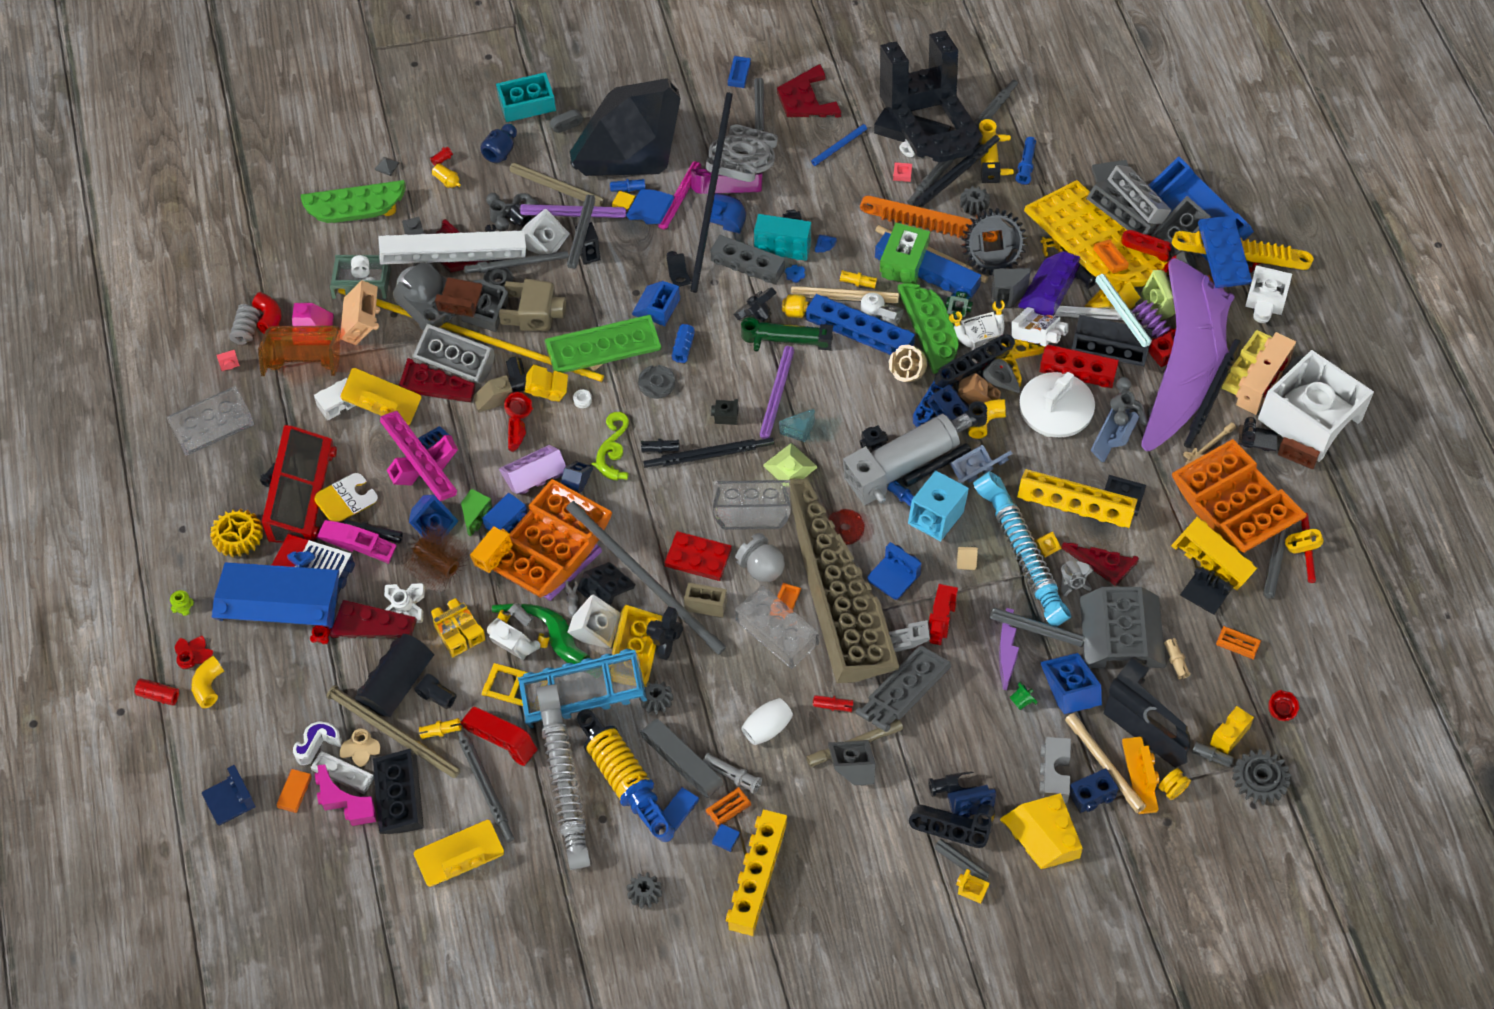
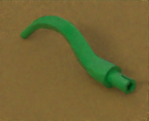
M513 604L492 605V613L500 612L501 610L509 612L508 610ZM521 604V607L528 614L541 619L547 625L551 646L566 663L577 664L581 663L584 659L590 658V655L576 647L573 636L567 633L569 625L562 616L542 606ZM600 667L585 672L598 679L602 675L603 669Z

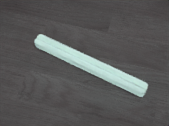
M1104 274L1098 275L1096 277L1097 284L1142 347L1149 346L1152 341L1107 277Z

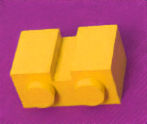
M533 364L526 374L525 392L533 396H540L551 401L560 402L567 392L568 374L558 371L548 372L547 368Z
M1236 706L1227 717L1226 723H1222L1214 732L1210 745L1217 747L1216 749L1220 752L1229 754L1250 729L1254 717Z

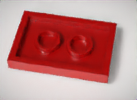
M676 531L664 564L665 567L720 581L729 559L732 545Z

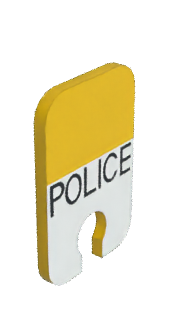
M353 473L316 493L315 502L330 521L341 523L347 518L374 505L378 496L373 489L369 490L365 495L357 494L355 487L362 486L367 481L361 474Z

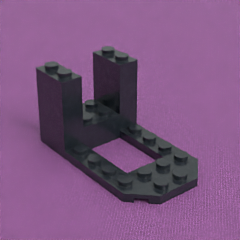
M946 31L929 34L928 69H921L909 73V60L897 41L880 45V97L916 156L921 158L928 156L933 158V161L939 163L973 155L977 145L981 144L983 135L957 97L958 48ZM941 105L956 130L926 136L911 111Z

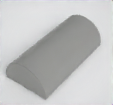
M427 324L413 354V358L472 381L482 383L491 371L494 362V350L491 347Z

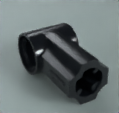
M516 356L510 357L506 361L512 392L525 391L526 374L521 358Z
M429 673L414 688L421 698L425 700L430 699L444 709L451 708L457 697L454 692L441 685L439 680Z

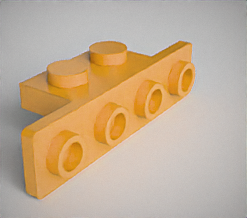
M1142 737L1122 739V746L1132 790L1138 794L1146 805L1145 809L1138 814L1158 812L1159 808L1155 789L1156 785L1159 784V774L1157 771H1154V754L1150 753L1149 746H1144Z

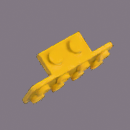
M357 368L351 370L340 395L342 400L380 416L398 411L408 426L411 424L421 400L419 394Z
M490 820L482 821L414 851V857L428 887H432L504 855L503 847Z

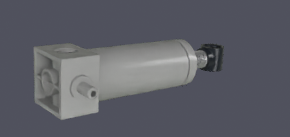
M980 401L970 404L969 410L952 421L944 414H940L871 453L865 446L843 458L844 479L864 506L876 499L879 503H884L886 501L884 495L887 494V485L957 447L960 443L957 433L963 431L964 428L984 426L987 422V406Z

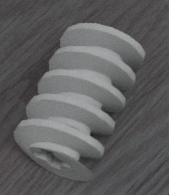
M246 304L238 305L233 327L229 335L232 342L244 345L253 340L252 335L255 334L254 329L257 327L256 323L260 316L259 310Z

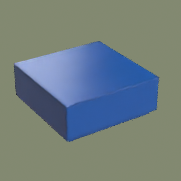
M721 824L712 840V844L731 852L740 836V832Z

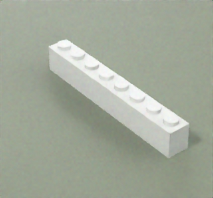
M524 231L379 236L380 264L510 260L523 258L526 254Z

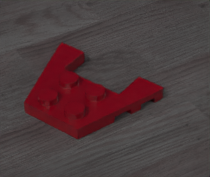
M821 64L777 87V94L787 117H809V115H819V117L825 118L826 115H835V118L841 117V110L837 101L819 105L810 83L825 80V73Z

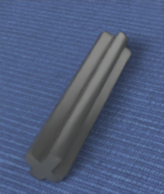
M940 839L936 843V851L964 871L966 869L971 870L970 875L987 881L989 872L944 840Z

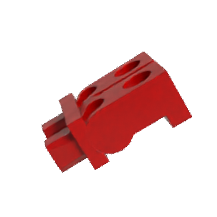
M943 584L938 585L933 613H930L929 632L931 635L929 643L941 645L942 639H947L950 611L955 612L957 604V587Z

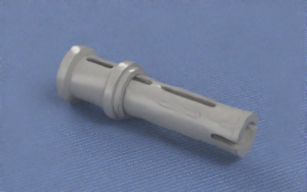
M710 753L706 754L703 758V761L711 769L734 780L737 786L749 789L752 794L759 790L762 783L761 777H755L747 773L746 769L739 770Z

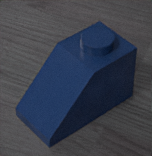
M578 461L571 463L564 468L561 484L577 493H581L586 486L593 466Z

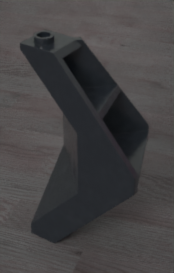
M668 78L614 88L606 95L570 150V163L575 170L578 169L585 176L646 175L663 172L668 167L681 100L679 90Z

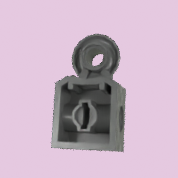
M508 268L488 270V272L484 273L483 280L473 281L482 284L483 288L474 318L461 315L463 322L493 332L497 331L500 324L499 311L500 309L505 310L509 302L505 282H513L512 272ZM496 279L502 280L501 282H495Z

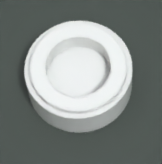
M584 389L576 391L573 395L574 405L578 408L590 406L592 403L591 393Z

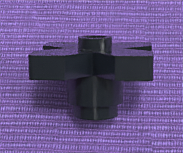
M771 287L764 292L760 291L747 299V304L738 309L733 315L737 320L742 319L746 315H753L756 320L763 322L772 314L766 301L771 299L777 292Z
M669 606L663 615V622L659 620L650 621L646 630L647 636H650L653 643L659 645L657 653L659 658L668 660L672 652L673 641L679 639L683 632L682 624L676 622L678 616L676 608Z

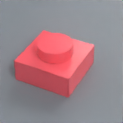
M895 163L893 181L911 182L912 164Z
M235 350L217 355L222 371L240 366Z

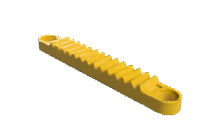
M1178 231L1174 234L1171 243L1176 249L1206 254L1200 231L1196 233ZM1240 238L1246 261L1307 270L1314 260L1309 252L1291 249V246L1285 248L1282 244L1278 247L1277 243L1270 245V242L1263 244V241L1256 243V240L1249 242V239L1243 241ZM1178 239H1183L1185 243L1180 242Z

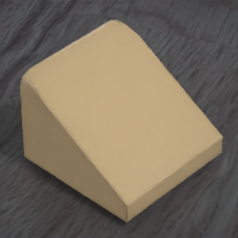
M958 547L957 569L976 570L977 547Z

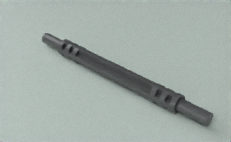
M461 723L455 724L453 726L461 725V731H456L459 737V744L475 775L497 826H500L506 841L511 842L514 840V836L507 823L508 818L497 798L471 738L466 734Z

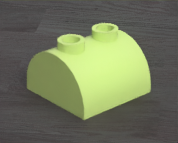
M1153 270L1141 292V296L1144 301L1148 300L1147 303L1154 302L1151 309L1158 308L1155 315L1162 314L1160 320L1168 319L1175 314L1171 282L1165 271Z

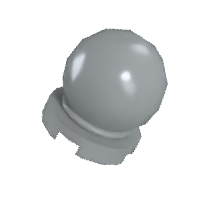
M762 533L752 535L753 540L747 545L743 543L737 551L735 558L738 561L736 563L742 568L747 567L751 576L759 582H772L783 573L785 567L784 556L777 547L768 545V539Z

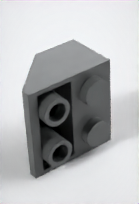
M1030 268L994 269L991 288L992 304L996 302V307L1000 309L1001 301H1003L1005 304L1004 308H1012L1020 301L1029 287Z

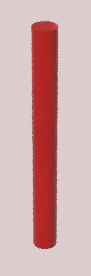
M1308 513L1301 520L1302 531L1310 530ZM1309 550L1305 551L1307 577L1309 583H1315L1313 551Z

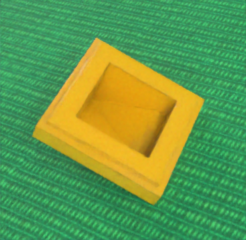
M1053 531L1034 540L1037 544V549L1040 550L1044 557L1061 549Z

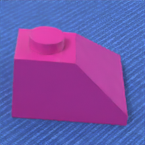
M294 303L292 315L294 345H331L334 314L313 303Z

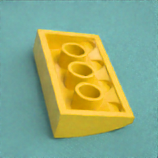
M625 604L620 614L612 655L619 654L620 651L625 649L635 650L639 657L644 687H647L646 684L649 681L656 645L650 636H647L646 630L650 621H662L663 616ZM632 660L609 665L612 682L637 686Z

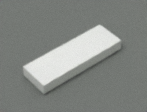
M323 751L319 753L311 766V770L318 773L317 766L326 764L332 780L362 794H365L374 779L373 774Z

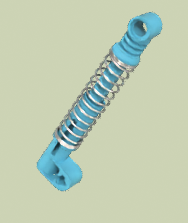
M989 471L974 481L973 485L983 498L992 502L996 511V519L998 523L1002 524L1001 529L1005 530L1004 535L1008 536L1007 541L1011 542L1010 547L1014 548L1013 553L1017 554L1016 559L1020 560L1019 565L1023 566L1022 571L1027 572L1025 578H1029L1028 584L1032 585L1031 590L1035 598L1040 600L1045 610L1044 616L1047 622L1052 626L1058 627L1072 617L1071 613L1057 592V584L1053 580L1052 574L1049 573L1050 569L1046 567L1047 563L1043 561L1040 550L1037 549V544L1034 542V538L1031 536L1024 518H1022L1020 509L1013 503L1002 479Z

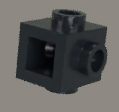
M879 425L868 427L861 432L860 446L861 448L866 446L871 453L887 444L888 436L885 431L881 430Z

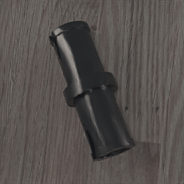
M641 440L642 453L658 452L663 454V452L680 451L679 440Z

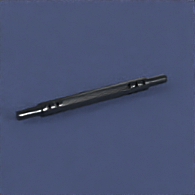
M994 135L984 145L981 144L977 147L973 155L967 156L921 194L912 206L924 207L987 154L988 150L1000 140L998 135Z
M1235 339L1229 352L1225 354L1189 428L1190 432L1184 443L1185 447L1191 448L1196 435L1201 432L1236 359L1235 355L1241 344L1240 340Z
M773 437L760 440L750 439L661 455V458L644 460L643 465L644 468L659 465L664 467L756 450L758 447L774 445Z

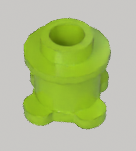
M179 590L170 596L172 612H178L183 616H187L190 613L191 606L194 605V601L192 598H189V594L186 591Z

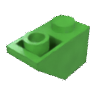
M473 489L469 491L461 502L469 536H472L475 531L480 529L483 517L493 508L491 498Z

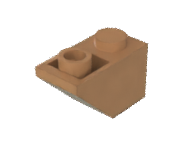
M977 373L959 381L958 395L968 404L976 401L985 403L1000 399L1001 391Z

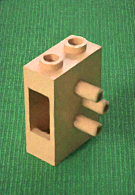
M361 280L344 297L340 332L341 340L357 345L373 329H378L379 324L376 323L377 319L375 318V313L378 314L380 312V307L376 306L377 286Z

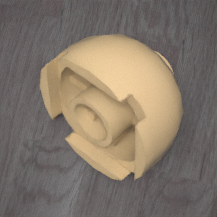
M902 345L891 354L889 369L897 380L903 382L917 381L926 372L927 358L919 348L911 345Z

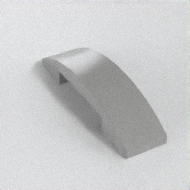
M928 620L908 624L909 628L890 631L889 634L894 651L910 649L930 640Z

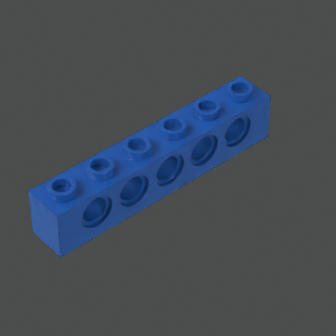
M816 294L806 309L807 321L819 326L820 324L833 325V332L889 355L902 345L914 346L915 334L909 330L901 329L892 323L879 320L875 316L867 315L843 303L835 302L826 296Z

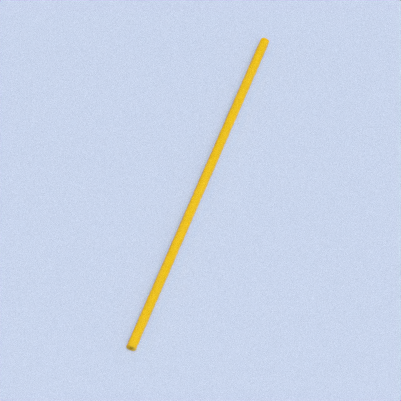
M338 289V293L346 296L345 289ZM380 299L376 300V306L412 318L402 307ZM448 322L440 326V328L552 365L549 356ZM584 368L570 371L600 382L604 379V375Z

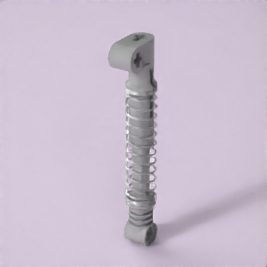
M552 684L537 687L536 691L544 726L542 737L547 742L544 746L548 747V751L545 754L549 755L547 761L550 762L548 769L552 771V774H550V777L553 778L551 784L558 785V788H555L552 792L559 793V796H556L554 800L561 801L555 807L562 808V811L558 812L557 815L564 817L558 823L562 824L559 828L560 833L565 838L570 870L590 867L584 836L586 824L585 820L581 818L584 813L580 810L582 804L578 803L581 797L576 795L579 792V789L575 787L578 782L574 780L576 777V773L573 772L575 766L571 764L573 762V758L570 757L572 751L568 749L571 744L567 742L569 739L567 735L568 729L562 720L557 686ZM571 781H575L576 784L572 786ZM573 788L577 789L575 794L573 793ZM574 796H577L579 799L575 801Z

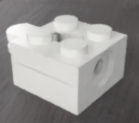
M1256 265L1245 307L1254 308L1253 316L1257 322H1268L1272 313L1282 315L1292 277L1291 273Z

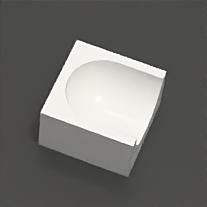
M1311 350L1267 392L1258 420L1282 437L1293 439L1300 444L1320 451L1317 460L1320 462L1336 436L1350 420L1357 424L1362 421L1374 391Z

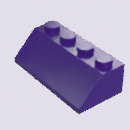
M1062 251L1044 259L1018 307L1023 309L1029 307L1033 308L1035 313L1054 316L1075 279V274L1079 268L1080 256Z

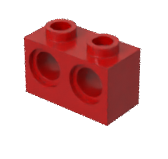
M1170 329L1166 334L1156 339L1153 338L1149 345L1148 353L1160 367L1168 364L1176 329Z

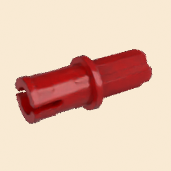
M814 695L813 706L831 709L832 712L839 710L852 713L853 700L835 698L836 696Z

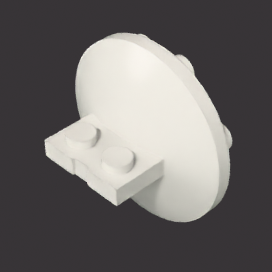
M1052 372L1039 375L1026 384L1020 396L1019 408L1024 421L1033 430L1046 437L1059 438L1075 435L1089 425L1094 415L1095 401L1089 387L1083 381L1074 377L1073 374L1070 372L1066 374Z

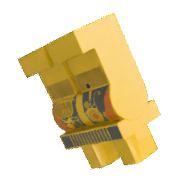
M457 598L447 603L449 611L444 613L441 607L431 611L434 627L452 658L468 650L467 644L472 648L486 640L484 630L475 621L465 603L461 604Z

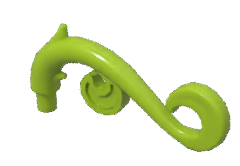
M613 412L607 416L606 425L610 430L616 432L603 442L597 452L596 463L592 462L591 464L608 479L616 481L619 479L628 480V472H620L618 469H614L613 466L609 467L605 462L607 452L608 457L612 460H618L623 456L622 445L615 441L625 432L629 425V419L624 413ZM620 420L623 422V425L616 431L617 427L613 423Z

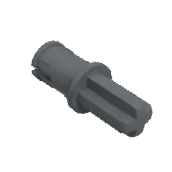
M1196 741L1192 751L1193 754L1204 757L1209 762L1214 761L1230 767L1234 760L1233 756L1216 750L1217 747L1212 748Z

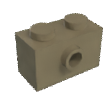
M688 583L684 597L685 609L688 612L723 618L727 604V589Z

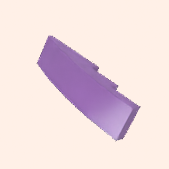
M1006 608L1007 612L1014 614L1013 609ZM1006 623L1002 624L999 647V667L1003 690L1008 689L1019 647L1013 646L1016 628L1010 627L1011 625Z

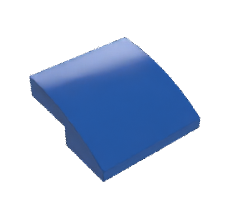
M640 189L626 216L629 220L643 219L646 224H661L675 197L661 191Z

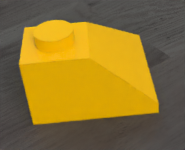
M1123 281L1112 284L1130 310L1133 309L1140 296L1131 282ZM1102 289L1085 305V307L1115 309Z

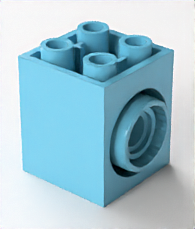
M935 471L912 499L908 524L941 542L964 513L969 488L945 474Z

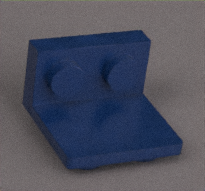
M235 765L227 768L230 776L226 780L201 793L218 826L256 807Z
M988 785L948 793L947 798L953 814L969 818L971 815L976 814L978 807L983 804H988L994 808L996 790H989Z

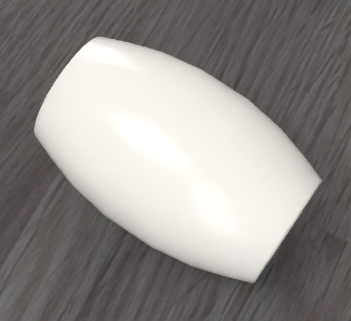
M781 698L769 701L756 709L747 718L741 727L742 732L753 745L764 743L775 737L787 726L793 717V713Z

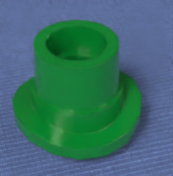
M1021 681L1018 683L1019 688L1010 696V699L1019 710H1022L1028 704L1033 703L1036 705L1038 703L1031 695L1033 692L1032 688L1027 690Z

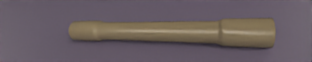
M896 719L890 724L891 727L888 732L877 728L847 741L869 740V742L903 730L901 721ZM829 748L806 756L810 768L831 758Z

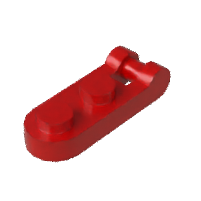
M1133 230L1124 231L1121 237V243L1127 248L1156 256L1160 261L1168 260L1172 247L1168 241Z

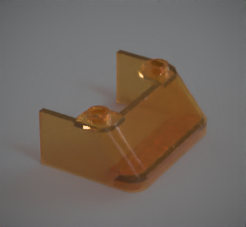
M273 326L268 328L258 348L261 376H265L268 368L271 370L280 369L285 362H321V366L331 370V376H335L340 364V328L337 326Z

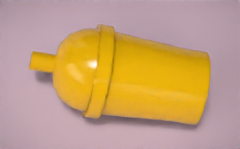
M437 164L433 168L432 175L447 188L461 186L459 176L455 171H451L442 164Z

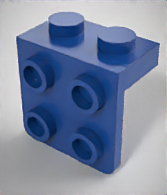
M890 542L885 549V558L867 576V580L894 600H898L920 576L921 562L915 556H910L899 545H894Z

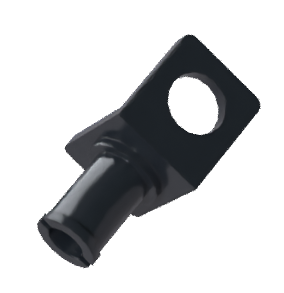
M676 251L668 252L666 259L672 284L679 287L691 284L684 254H677ZM679 278H685V279H686V280L683 281V282H677V281H676V280L679 279Z

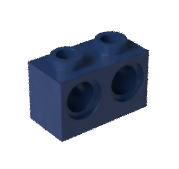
M950 384L932 394L927 402L937 416L944 414L950 421L958 416L960 417L965 411L969 410V407L962 402L957 391Z
M1105 768L1070 784L1069 796L1080 813L1084 811L1090 812L1104 802L1105 804L1112 802L1116 798L1118 787ZM1104 786L1108 790H1101L1099 787ZM1082 794H1086V795H1088L1090 798H1087V799H1086V798L1081 797V795H1082Z

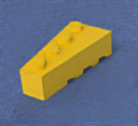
M1198 517L1193 520L1171 545L1176 550L1180 548L1185 551L1184 556L1190 560L1192 558L1198 560L1201 563V567H1204L1205 570H1213L1216 572L1215 576L1218 575L1222 580L1229 581L1236 591L1257 569L1249 559L1243 557L1234 546L1228 544L1219 533L1214 532L1204 520Z

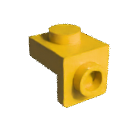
M966 869L964 875H959L956 883L959 886L958 894L981 904L990 883L970 875L971 870Z

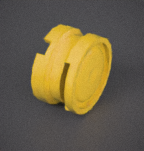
M1176 768L1161 781L1158 788L1162 792H1166V796L1173 800L1185 791L1191 780L1187 776H1183V772Z

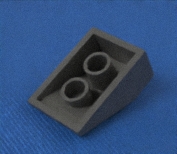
M1186 196L1169 214L1163 224H1160L1150 236L1171 243L1176 232L1196 233L1200 231L1198 221L1212 217ZM1178 239L1180 242L1185 243L1183 239ZM1172 245L1169 254L1175 256L1182 250H1178Z

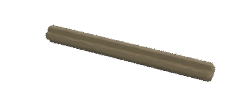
M515 162L510 166V172L579 200L585 201L586 195H594L596 200L594 206L601 207L604 203V199L600 196Z

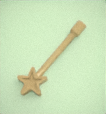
M1231 422L1227 425L1224 431L1198 452L1197 448H1194L1192 453L1184 452L1183 456L1188 459L1185 465L1203 456L1202 454L1226 434H1230L1236 429L1235 424Z

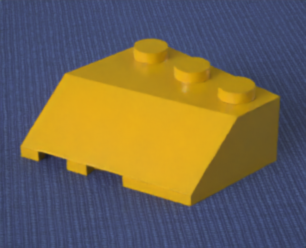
M1061 793L1021 804L1000 818L1001 822L1010 829L1015 839L1020 841L1025 851L1040 869L1080 859L1083 848Z

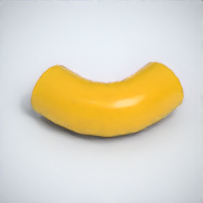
M1005 399L984 403L987 406V422L982 427H968L970 437L975 439L984 438L987 435V424L990 420L1006 418Z
M214 656L204 661L196 669L192 678V693L197 703L203 709L209 708L216 703L218 695L211 685L217 676L225 672Z

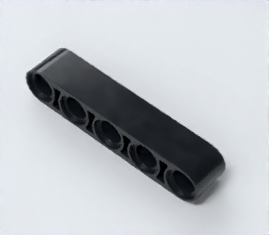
M1003 334L942 366L935 375V384L940 388H944L949 384L952 385L984 368L990 362L1007 356L1015 345L1014 338L1009 334Z

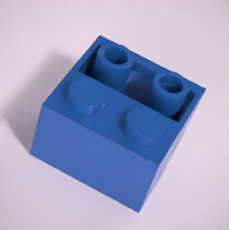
M665 281L648 285L635 306L632 315L636 317L651 315L653 323L666 326L680 300L679 286Z

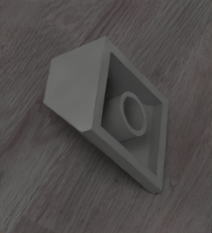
M869 740L828 742L834 769L853 785L864 786L874 784L876 764Z

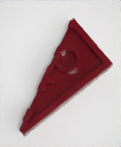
M1064 542L1061 549L1080 562L1089 564L1094 572L1114 586H1117L1139 561L1137 556H1133V558L1121 556L1119 552H1109L1095 547L1087 549L1078 547L1076 543Z

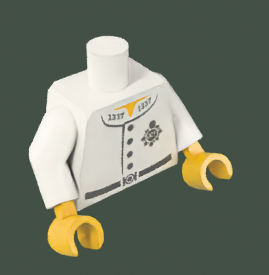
M1001 301L1000 309L996 307V302L992 304L993 310L996 311L995 315L994 312L961 320L962 314L957 311V320H955L953 314H951L949 320L955 324L954 329L958 341L974 350L1003 335L1005 323L1004 314H1002L1001 310L1004 309V302Z
M501 610L497 618L487 627V633L494 644L522 660L527 655L540 649V647L547 648L550 637L546 638L543 633H540L537 640L531 641L522 632L507 624L510 614H503L504 610Z

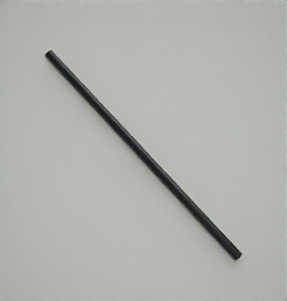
M730 92L726 93L690 289L693 293L698 291L733 94Z

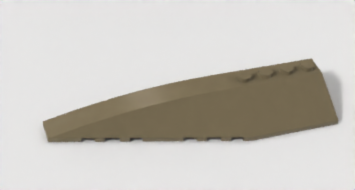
M789 479L790 497L803 562L836 683L858 682L898 670L899 664L880 601L877 596H873L871 586L863 579L861 569L853 562L854 558L840 534L836 533L832 520L829 521L827 518L826 510L817 501L818 497L807 479Z

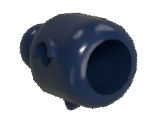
M505 124L501 129H494L488 134L480 146L481 154L486 160L492 163H500L507 159L514 146L513 138L517 135L515 126Z

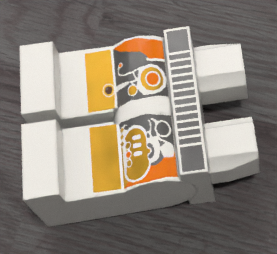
M1029 307L1012 321V337L1014 339L1040 343L1041 346H1047L1050 342L1057 344L1060 341L1061 335L1065 336L1068 333V323L1060 322V316L1035 314L1034 309Z

